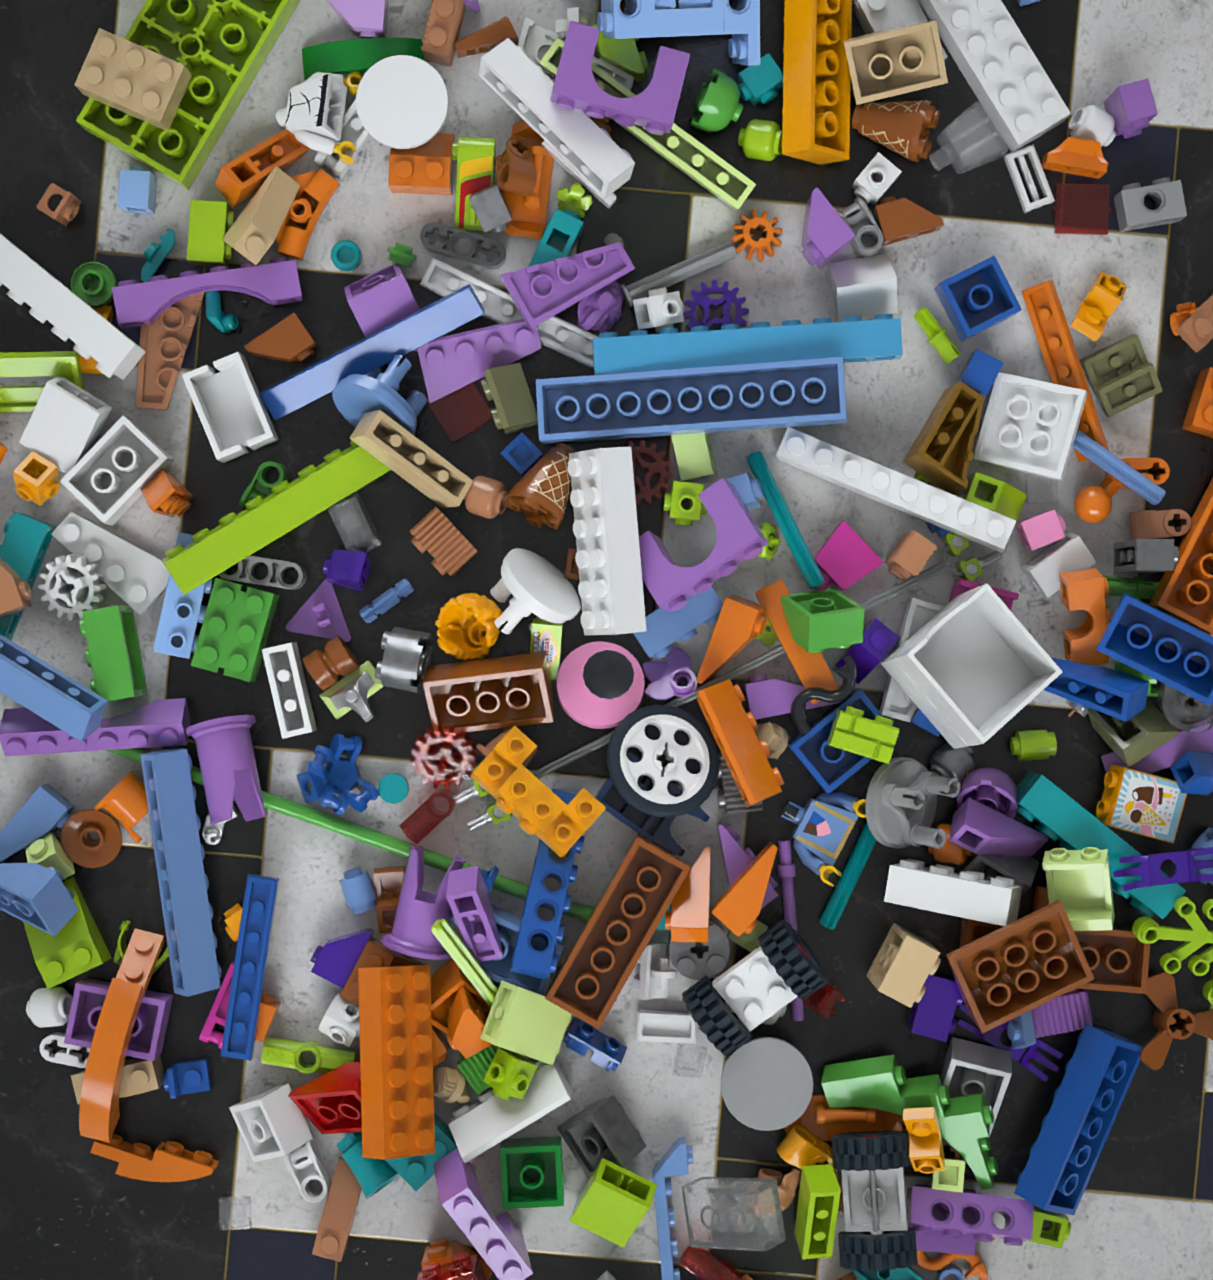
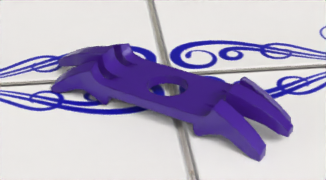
M1213 847L1120 857L1119 863L1140 862L1141 866H1131L1113 871V877H1142V880H1133L1122 884V891L1174 883L1213 881V874H1196L1195 871L1213 867V860L1194 859V856L1213 854ZM1167 859L1171 860L1175 865V871L1170 877H1164L1160 871L1162 862Z
M961 1004L958 1008L971 1017L966 1005ZM959 1018L958 1025L984 1039L994 1047L1010 1051L1011 1058L1046 1082L1049 1077L1028 1061L1030 1058L1055 1072L1059 1070L1058 1066L1038 1052L1036 1048L1039 1046L1059 1059L1062 1058L1063 1054L1036 1038V1044L1026 1048L1013 1049L1012 1045H1003L1000 1041V1035L1007 1029L1009 1021L982 1034L976 1026Z

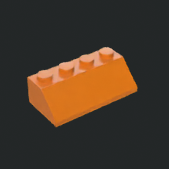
M729 679L698 691L696 695L697 702L746 807L748 808L782 792L780 785L784 784L778 768L772 769L767 760L771 753L764 739L759 741L754 732L758 726L751 711L746 713L741 702L745 701L739 685L733 686Z

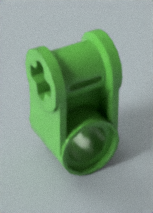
M273 461L261 464L252 482L245 490L239 507L245 509V504L258 496L264 499L272 494L271 489L275 485L285 480L288 481L289 472L283 464ZM272 467H276L280 474L278 481L274 484L269 483L266 478L267 471Z

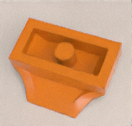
M1068 137L1062 144L1042 157L1041 165L1043 169L1100 179L1107 172L1108 162L1103 157L1100 142Z

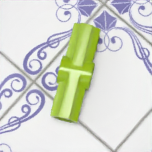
M267 1036L262 1050L261 1063L297 1069L304 1074L312 1072L326 1074L346 1063L355 1062L356 1051L324 1046L315 1041L300 1042ZM302 1052H313L316 1056V1062L306 1063L302 1058Z

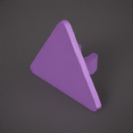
M327 579L323 581L286 625V630L290 632L333 639L339 635L344 642L351 640L333 584L328 583Z

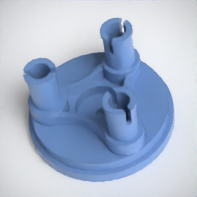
M395 355L384 373H381L382 370L377 368L365 375H349L337 383L332 392L333 400L339 412L351 425L356 428L364 413L381 410L412 435H415L416 418L428 403V399L422 392L417 390L411 391L407 400L397 393L400 388V381L412 367L407 358L401 364L400 361L403 356Z

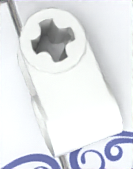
M310 1140L305 1146L283 1156L302 1197L308 1202L315 1203L321 1201L326 1196L332 1180L323 1163L316 1143ZM309 1180H319L323 1185V1191H313L309 1186Z

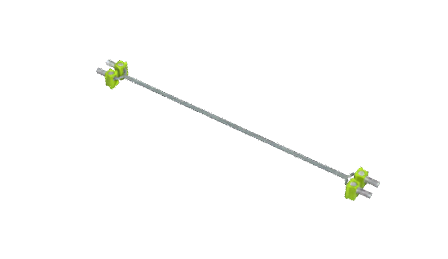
M947 533L941 537L945 546L942 550V562L859 605L865 608L864 611L944 570H950L953 575L960 576L963 580L974 582L975 577L984 573L983 569L1002 559L1003 556L1000 554L983 563V561L1001 553L995 550L978 559L971 557L967 560L955 562L957 571H955L952 566L945 565L948 561L947 552L950 556L960 555L961 550L970 546L969 542L971 540L955 533ZM779 645L698 687L692 695L678 697L665 705L678 708L694 700L698 691L729 679L732 680L785 653V651ZM614 731L540 768L532 774L540 779L608 744ZM473 780V785L453 795V800L473 791L455 801L458 805L474 796L480 795V797L489 794V792ZM493 803L486 808L487 811L484 814L467 822V827L484 818L487 819L470 827L469 830L472 832L491 822L497 824L503 820L509 821L512 813L507 815L499 809L496 803Z

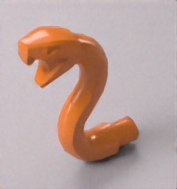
M917 1251L918 1264L915 1265L921 1269L938 1271L948 1266L955 1259L964 1258L970 1263V1267L964 1275L966 1279L971 1276L979 1277L978 1280H988L987 1267L976 1251L975 1256L943 1253L936 1259H929L924 1254V1251Z

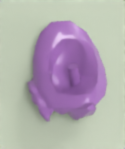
M616 280L579 301L577 327L585 331L593 330L605 333L615 326V323L622 317L624 301L623 291Z

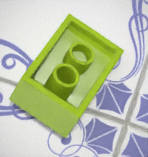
M74 876L62 883L73 893L74 897L72 899L79 910L55 937L23 921L35 963L47 989L95 968L112 958Z

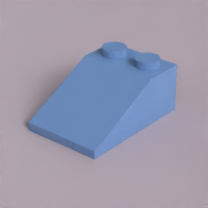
M37 863L0 864V910L55 937L79 909L72 899L74 897L73 893L64 886L61 881L63 876L51 866L45 868Z

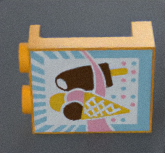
M1111 764L1109 771H1107L1104 777L1105 788L1102 799L1096 807V818L1106 826L1174 844L1187 793H1181L1176 781Z

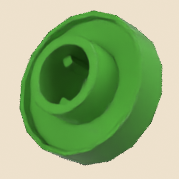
M99 262L82 264L75 270L71 278L72 292L90 307L96 308L105 306L113 300L112 287H117L118 285L115 274L110 268Z

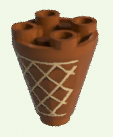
M929 100L865 103L864 105L856 106L852 118V129L858 130L859 134L911 161L919 162L921 158L928 159L932 141H929L928 138L931 128L936 129L940 111L936 110L934 102Z
M557 443L555 447L550 448L510 490L504 502L505 505L514 511H520L525 514V520L537 528H541L545 524L551 528L558 529L564 518L571 489V476L568 473L569 453H575L576 450L564 443Z

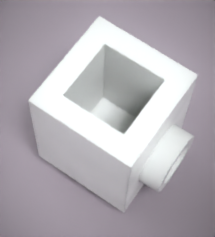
M878 152L855 179L852 185L855 189L854 194L857 197H861L866 204L870 202L875 206L898 179L902 171Z

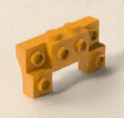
M514 726L470 776L497 800L495 803L499 809L507 815L512 813L520 820L518 824L526 833L538 836L562 858L602 814L606 807L584 787L568 805L564 803L522 765L537 748V745Z

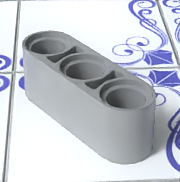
M248 556L238 562V570L233 575H229L226 570L218 574L226 580L290 590L301 588L307 580L306 570L300 564L256 556ZM265 563L268 567V575L266 578L259 580L255 575V568L258 564ZM294 567L298 571V580L294 584H288L284 579V574L287 569Z

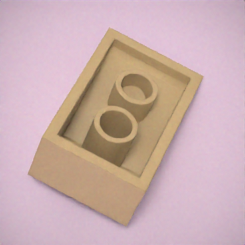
M936 20L844 40L856 105L948 83Z

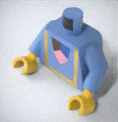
M843 792L821 793L816 799L809 798L804 808L789 801L781 815L782 818L796 824L791 832V836L795 838L793 847L803 864L819 875L821 880L831 887L835 885L829 882V875L835 872L840 877L842 876L841 872L833 867L858 817L866 818L864 813L866 800H860Z

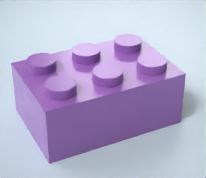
M84 977L75 984L64 1039L65 1044L91 1048L97 1022L111 982ZM146 989L133 1027L126 1056L155 1061L162 1054L173 1000L172 994Z

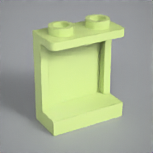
M1087 847L1082 850L1054 848L1050 851H1045L1042 867L1046 871L1049 904L1058 900L1062 902L1074 931L1113 930L1115 914L1108 849L1099 850L1096 847Z
M501 980L480 1039L495 1046L553 1065L560 1051L561 1042L566 1028L570 1024L572 1014L546 1000L543 995Z

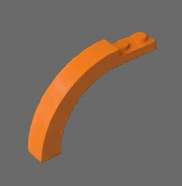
M135 928L116 978H112L97 1022L85 1069L79 1108L80 1136L107 1143L111 1141L120 1117V1084L129 1041L140 1005L165 941L163 935Z

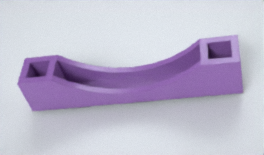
M278 257L271 259L270 264L259 265L258 263L255 265L252 262H245L240 264L241 268L230 270L228 266H218L211 268L210 273L198 274V271H185L179 274L180 277L168 279L166 275L150 277L149 282L138 284L136 280L121 281L118 283V287H112L118 325L121 329L151 325L161 313L173 304L189 296L207 291L226 290L240 292L259 298L272 306L301 302L302 293L296 260L289 261L288 257Z
M186 698L155 700L127 714L102 719L99 728L80 742L27 708L4 709L0 724V742L5 756L181 746L188 743L189 736L186 734L185 729L190 726L191 717Z

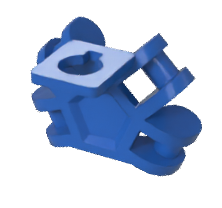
M335 734L332 738L330 749L321 745L315 747L314 754L316 756L313 761L308 763L306 767L308 771L296 775L306 803L318 800L319 805L323 807L329 805L333 807L334 813L342 815L347 809L348 804L356 811L363 812L368 807L367 803L370 800H376L380 796L378 789L373 784L361 778L356 763L357 756L362 748L360 736H352L349 739L345 738L342 734ZM343 750H347L346 758L340 757ZM306 780L308 783H311V793L308 791ZM357 787L361 793L357 795L351 791Z

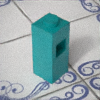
M566 208L563 212L556 209L528 267L571 256L584 229V222L580 220L581 216Z

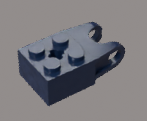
M626 751V756L631 762L637 763L641 761L629 751ZM609 775L594 796L606 807L605 810L642 837L682 857L685 854V850L677 844L670 833V825L676 817H655L631 806L618 793ZM645 775L639 776L637 783L642 790H652L653 782L651 778ZM671 781L668 783L667 790L669 794L674 797L681 796L682 790ZM700 807L687 813L693 817L700 818L704 822H707L710 818Z

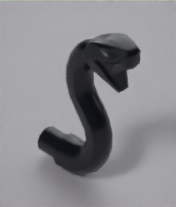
M848 655L843 658L846 663L842 668H832L836 674L843 678V684L839 689L830 691L812 687L801 691L794 698L790 711L793 723L797 725L800 735L812 730L806 712V703L809 700L816 699L828 703H837L846 699L854 690L857 668L852 656Z

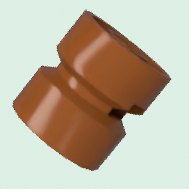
M339 635L325 644L324 651L316 649L302 658L311 677L323 691L338 682L339 674L345 677L360 668L351 650Z

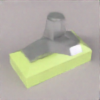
M370 660L319 695L337 720L352 709L365 722L374 717L368 703V698L384 686L381 680L375 678L376 668Z

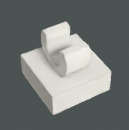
M579 7L567 8V19L555 21V33H561V37L566 38L570 21L589 26V15Z

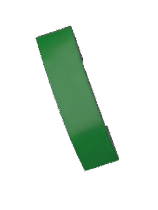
M363 38L335 41L303 48L304 79L307 80L316 72L332 74L367 72L370 67L380 60L396 55L413 56L424 61L420 48L423 46L422 39Z

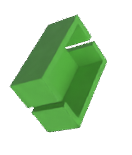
M215 578L191 666L215 673H223V675L243 681L255 682L263 657L261 649H265L280 595L222 578Z
M117 605L83 611V619H80V630L82 636L87 637L88 649L85 650V658L88 667H92L94 677L90 681L91 691L108 702L148 695L133 608Z

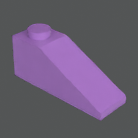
M767 674L750 676V682L743 684L748 712L751 711L755 720L791 713L790 709L794 698L804 690L803 686L775 678L767 679ZM809 700L806 703V709L822 707L837 703L819 701L815 704H812Z
M479 866L449 871L446 897L467 948L478 962L503 958V950L488 889Z

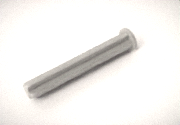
M728 240L627 286L622 284L621 289L628 305L632 307L633 300L649 296V290L668 288L737 256L736 247L732 241Z

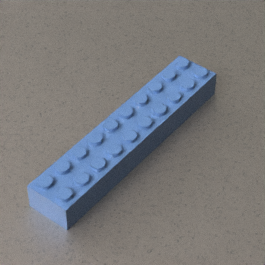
M843 357L536 379L539 441L543 444L847 423Z

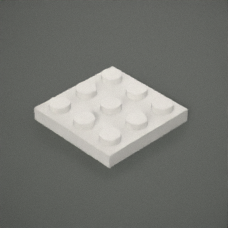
M999 372L994 382L973 460L1063 481L1087 398V391Z

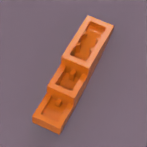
M780 579L756 591V598L760 605L767 607L765 614L804 690L812 687L830 691L839 689L822 654L809 653L793 640L781 604V596L790 595L783 580ZM813 699L810 701L812 704H815L820 700Z

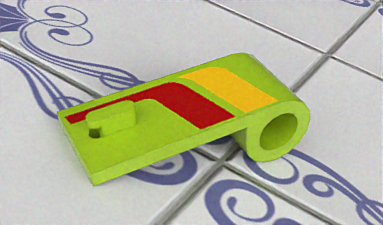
M459 136L458 142H453L452 160L457 161L456 229L483 231L469 197L493 185L496 138Z

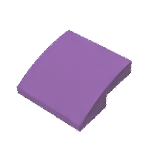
M915 1184V1186L931 1188L929 1185ZM963 1189V1192L976 1194L974 1189ZM934 1205L932 1215L936 1220L943 1221L945 1211L941 1206ZM964 1209L962 1213L963 1220L967 1224L973 1225L975 1222L974 1213L969 1209ZM932 1230L931 1234L916 1233L917 1251L975 1256L976 1241L974 1240V1235L962 1234V1238L944 1237L943 1231Z

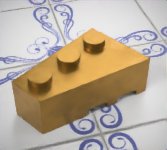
M958 381L945 389L903 463L945 492L954 495L967 489L968 479L966 477L969 462L973 459L974 452H972L974 437L978 433L984 397L962 381Z

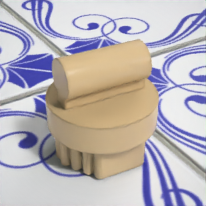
M765 722L758 724V728L754 730L758 740L764 739L771 753V756L768 758L778 760L779 756L786 749L791 737L788 736L784 728L775 723Z
M440 1067L435 1070L433 1074L434 1096L447 1103H454L457 1100L459 1103H467L469 1101L466 1079L459 1069Z

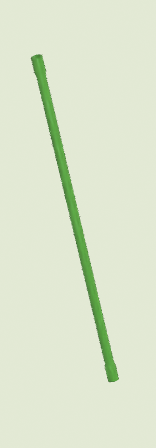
M145 748L105 750L141 763L140 754L153 752ZM192 765L190 771L191 781L204 786L201 768ZM261 790L265 808L409 859V848L414 844ZM423 848L425 865L445 872L448 871L454 860L453 858ZM467 863L463 865V868L473 867V865ZM497 874L492 889L526 900L529 885ZM571 901L568 913L562 912V914L586 923L595 907Z

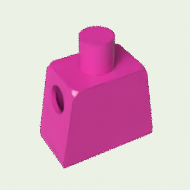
M845 521L837 525L814 556V560L824 579V584L815 588V590L827 589L833 583L840 591H843L884 563Z

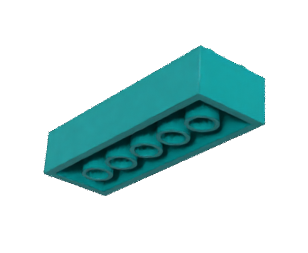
M1029 771L1016 787L1018 791L1016 814L1030 822L1033 820L1037 822L1034 828L1053 841L1058 839L1061 842L1058 845L1059 848L1067 850H1082L1087 847H1096L1099 850L1108 849L1112 891L1117 895L1123 896L1125 899L1130 897L1131 900L1128 904L1141 914L1151 918L1155 915L1164 919L1174 907L1175 901L1186 892L1177 883L1122 891V884L1133 880H1142V877H1113V871L1131 866H1141L1140 862L1119 863L1120 857L1141 855L1137 850L1042 774ZM1161 871L1164 877H1169L1163 871Z

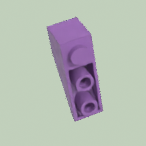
M968 798L953 814L949 841L975 854L1033 856L1048 841L1049 837Z
M718 822V834L728 886L730 887L756 856L749 847L743 850L736 842L741 837L730 823L724 827L721 822ZM771 875L761 909L778 896L774 889L778 884Z

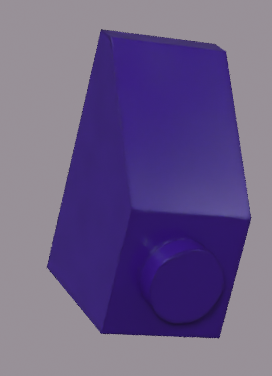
M334 549L332 557H326L323 573L327 574L326 579L328 583L364 592L371 561L365 552Z
M873 618L863 629V643L852 644L834 666L838 669L842 668L846 663L843 658L848 655L852 656L857 668L855 682L859 684L882 661L900 637L877 618Z
M367 928L329 940L324 947L318 945L310 960L314 963L311 972L344 988L375 930Z

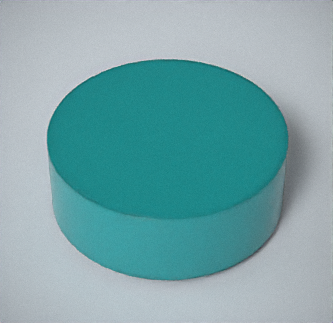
M342 240L332 248L331 260L340 271L351 272L360 266L362 253L354 242Z
M390 773L380 780L378 791L380 797L385 802L396 804L404 800L408 795L409 784L401 774Z

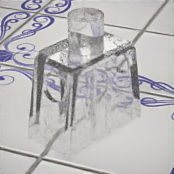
M978 100L939 134L937 141L941 148L930 154L929 158L937 171L952 164L956 173L962 174L1002 158L1009 149Z
M358 493L344 498L328 508L347 550L367 552L382 545Z

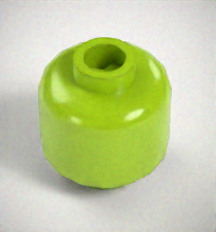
M752 119L746 128H741L738 144L743 147L747 158L772 161L777 155L782 153V130L779 124L774 121Z

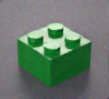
M562 1137L518 1138L501 1141L500 1167L503 1209L564 1206Z

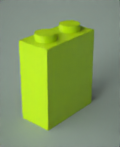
M602 1158L578 1196L569 1221L624 1248L650 1209L657 1184Z

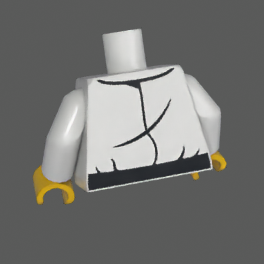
M352 72L347 78H343L342 74L314 73L304 83L294 86L289 90L287 107L280 108L276 112L277 122L280 126H285L287 130L293 133L298 142L310 149L332 155V152L339 154L344 164H353V158L343 155V153L347 150L357 152L354 144L350 141H344L338 145L335 144V141L341 140L347 87L349 93L356 97L359 85L354 84H359L363 76L358 72Z

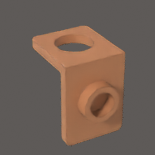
M51 183L37 204V209L66 227L69 221L76 217L82 201L71 192H66L59 186ZM54 195L63 196L56 210L51 211L48 204L50 198Z

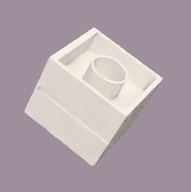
M987 583L957 595L881 663L953 749L984 744L1062 673V670Z

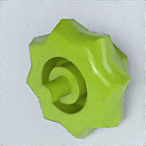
M766 522L762 523L759 528L769 544L763 547L762 552L758 556L770 560L778 551V545H780L781 540L777 534V527Z

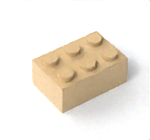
M99 28L74 85L85 96L168 131L192 74L185 65Z
M893 923L866 976L879 992L911 1008L914 1002L919 1003L926 990L924 983L928 975H934L941 961L938 958L940 952L926 939Z

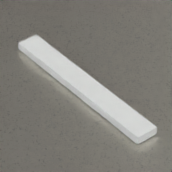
M432 258L420 283L421 287L446 297L470 284L485 309V313L481 316L498 324L523 319L510 294ZM556 316L537 325L542 345L594 369L593 338H599L598 336Z

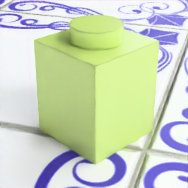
M52 833L35 840L32 844L25 847L28 863H37L45 868L51 866L60 872L63 876L62 880L75 873L73 861L66 855L61 842Z

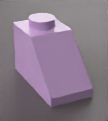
M327 0L332 9L356 36H360V39L386 38L388 0Z

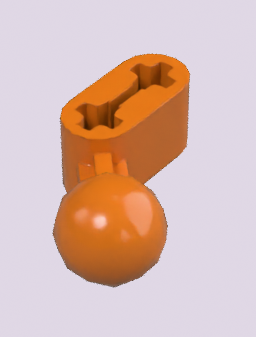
M1161 458L1121 459L1156 485L1164 483L1169 477V465ZM1151 469V472L1156 473L1157 477L1154 478L1153 475L1143 472ZM1105 471V479L1098 486H1086L1077 493L1074 499V511L1081 520L1087 523L1102 522L1109 516L1112 510V497L1119 490L1130 488Z

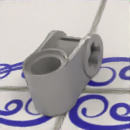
M857 197L854 199L855 203L842 211L836 210V212L855 235L851 242L855 253L862 258L875 256L883 243V234L861 197ZM863 236H871L875 240L876 245L872 248H867L863 246L860 239Z

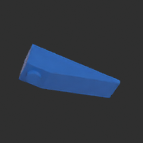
M1050 657L1062 670V673L1044 689L1045 691L1125 722L1145 709L1149 681L1118 670Z

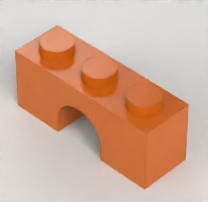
M1096 568L1059 573L1061 602L1068 611H1086V618L1080 626L1074 629L1063 630L1065 659L1087 665L1109 663V656L1096 650L1111 617L1109 607L1105 605V595L1109 594L1107 578L1103 577Z

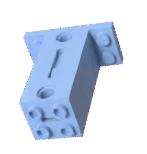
M601 0V12L597 13V28L602 31V37L626 39L732 34V39L728 41V54L732 58V63L748 66L760 65V0H732L731 6L729 0H625L626 6L623 12L620 10L621 0Z

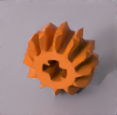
M752 209L750 213L751 220L747 215L742 214L739 218L742 224L733 225V230L738 234L732 236L731 240L733 243H742L737 247L736 252L740 254L747 250L746 260L748 261L752 259L753 253H757L759 262L764 260V252L768 256L773 257L775 255L773 247H780L782 241L776 237L783 234V229L773 228L778 223V218L774 217L770 221L766 220L769 214L766 210H764L760 218L756 209ZM756 230L762 231L758 242L752 239Z

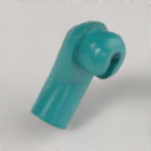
M217 291L206 292L207 319L220 332L230 333L231 330H235L238 327V319L233 314L226 315L221 310L220 293Z

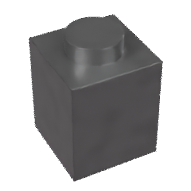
M497 184L470 195L469 200L484 233L491 230L493 234H496L509 227L508 222L513 217Z

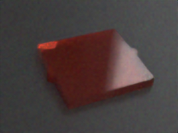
M1056 183L1055 205L1052 207V211L1055 212L1054 234L1108 235L1109 213L1112 211V208L1109 206V184Z
M473 382L432 403L429 402L427 396L428 405L452 443L470 432L476 433L478 427L493 418L491 410Z

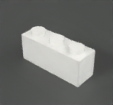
M297 642L261 649L282 739L317 731Z

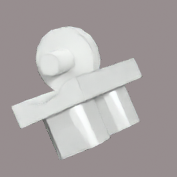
M649 943L639 958L638 963H641L640 974H636L633 978V990L639 992V999L667 998L668 979L677 977V970L669 969V943Z

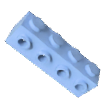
M178 532L176 545L181 544L184 547L193 541V534ZM169 574L153 652L190 659L191 652H195L199 635L195 634L197 624L203 623L207 606L202 605L204 593L210 594L213 578L183 595Z

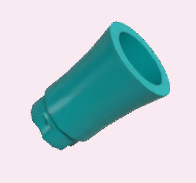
M351 1132L337 1144L338 1149L343 1153V1159L359 1182L366 1199L375 1195L399 1176L385 1160L362 1158V1132Z

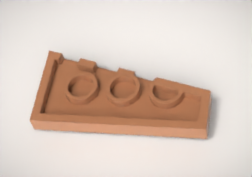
M205 292L189 296L173 304L161 313L151 325L141 326L139 346L146 353L138 361L136 408L168 410Z

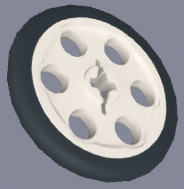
M656 704L642 707L628 714L617 725L611 735L607 749V766L615 788L628 804L643 813L655 817L671 818L685 815L697 809L708 799L716 786L719 774V754L709 730L698 718L686 710L671 705ZM647 725L656 726L660 731L659 739L651 740L647 738L644 731ZM676 731H684L688 735V745L680 746L675 742L674 734ZM627 748H638L642 754L641 761L637 763L631 762L626 756ZM665 751V758L666 760L670 761V763H668L662 771L663 767H661V761L657 760V758H659ZM687 759H695L699 762L700 772L698 774H691L687 771L685 767ZM645 775L651 778L653 782L652 790L644 791L640 789L637 783L639 776ZM670 781H676L682 786L681 796L674 797L669 794L667 785Z

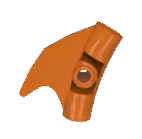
M321 168L291 177L301 186L276 237L277 253L303 260L313 230L326 205L340 186L334 178ZM305 209L304 213L299 215L300 211Z

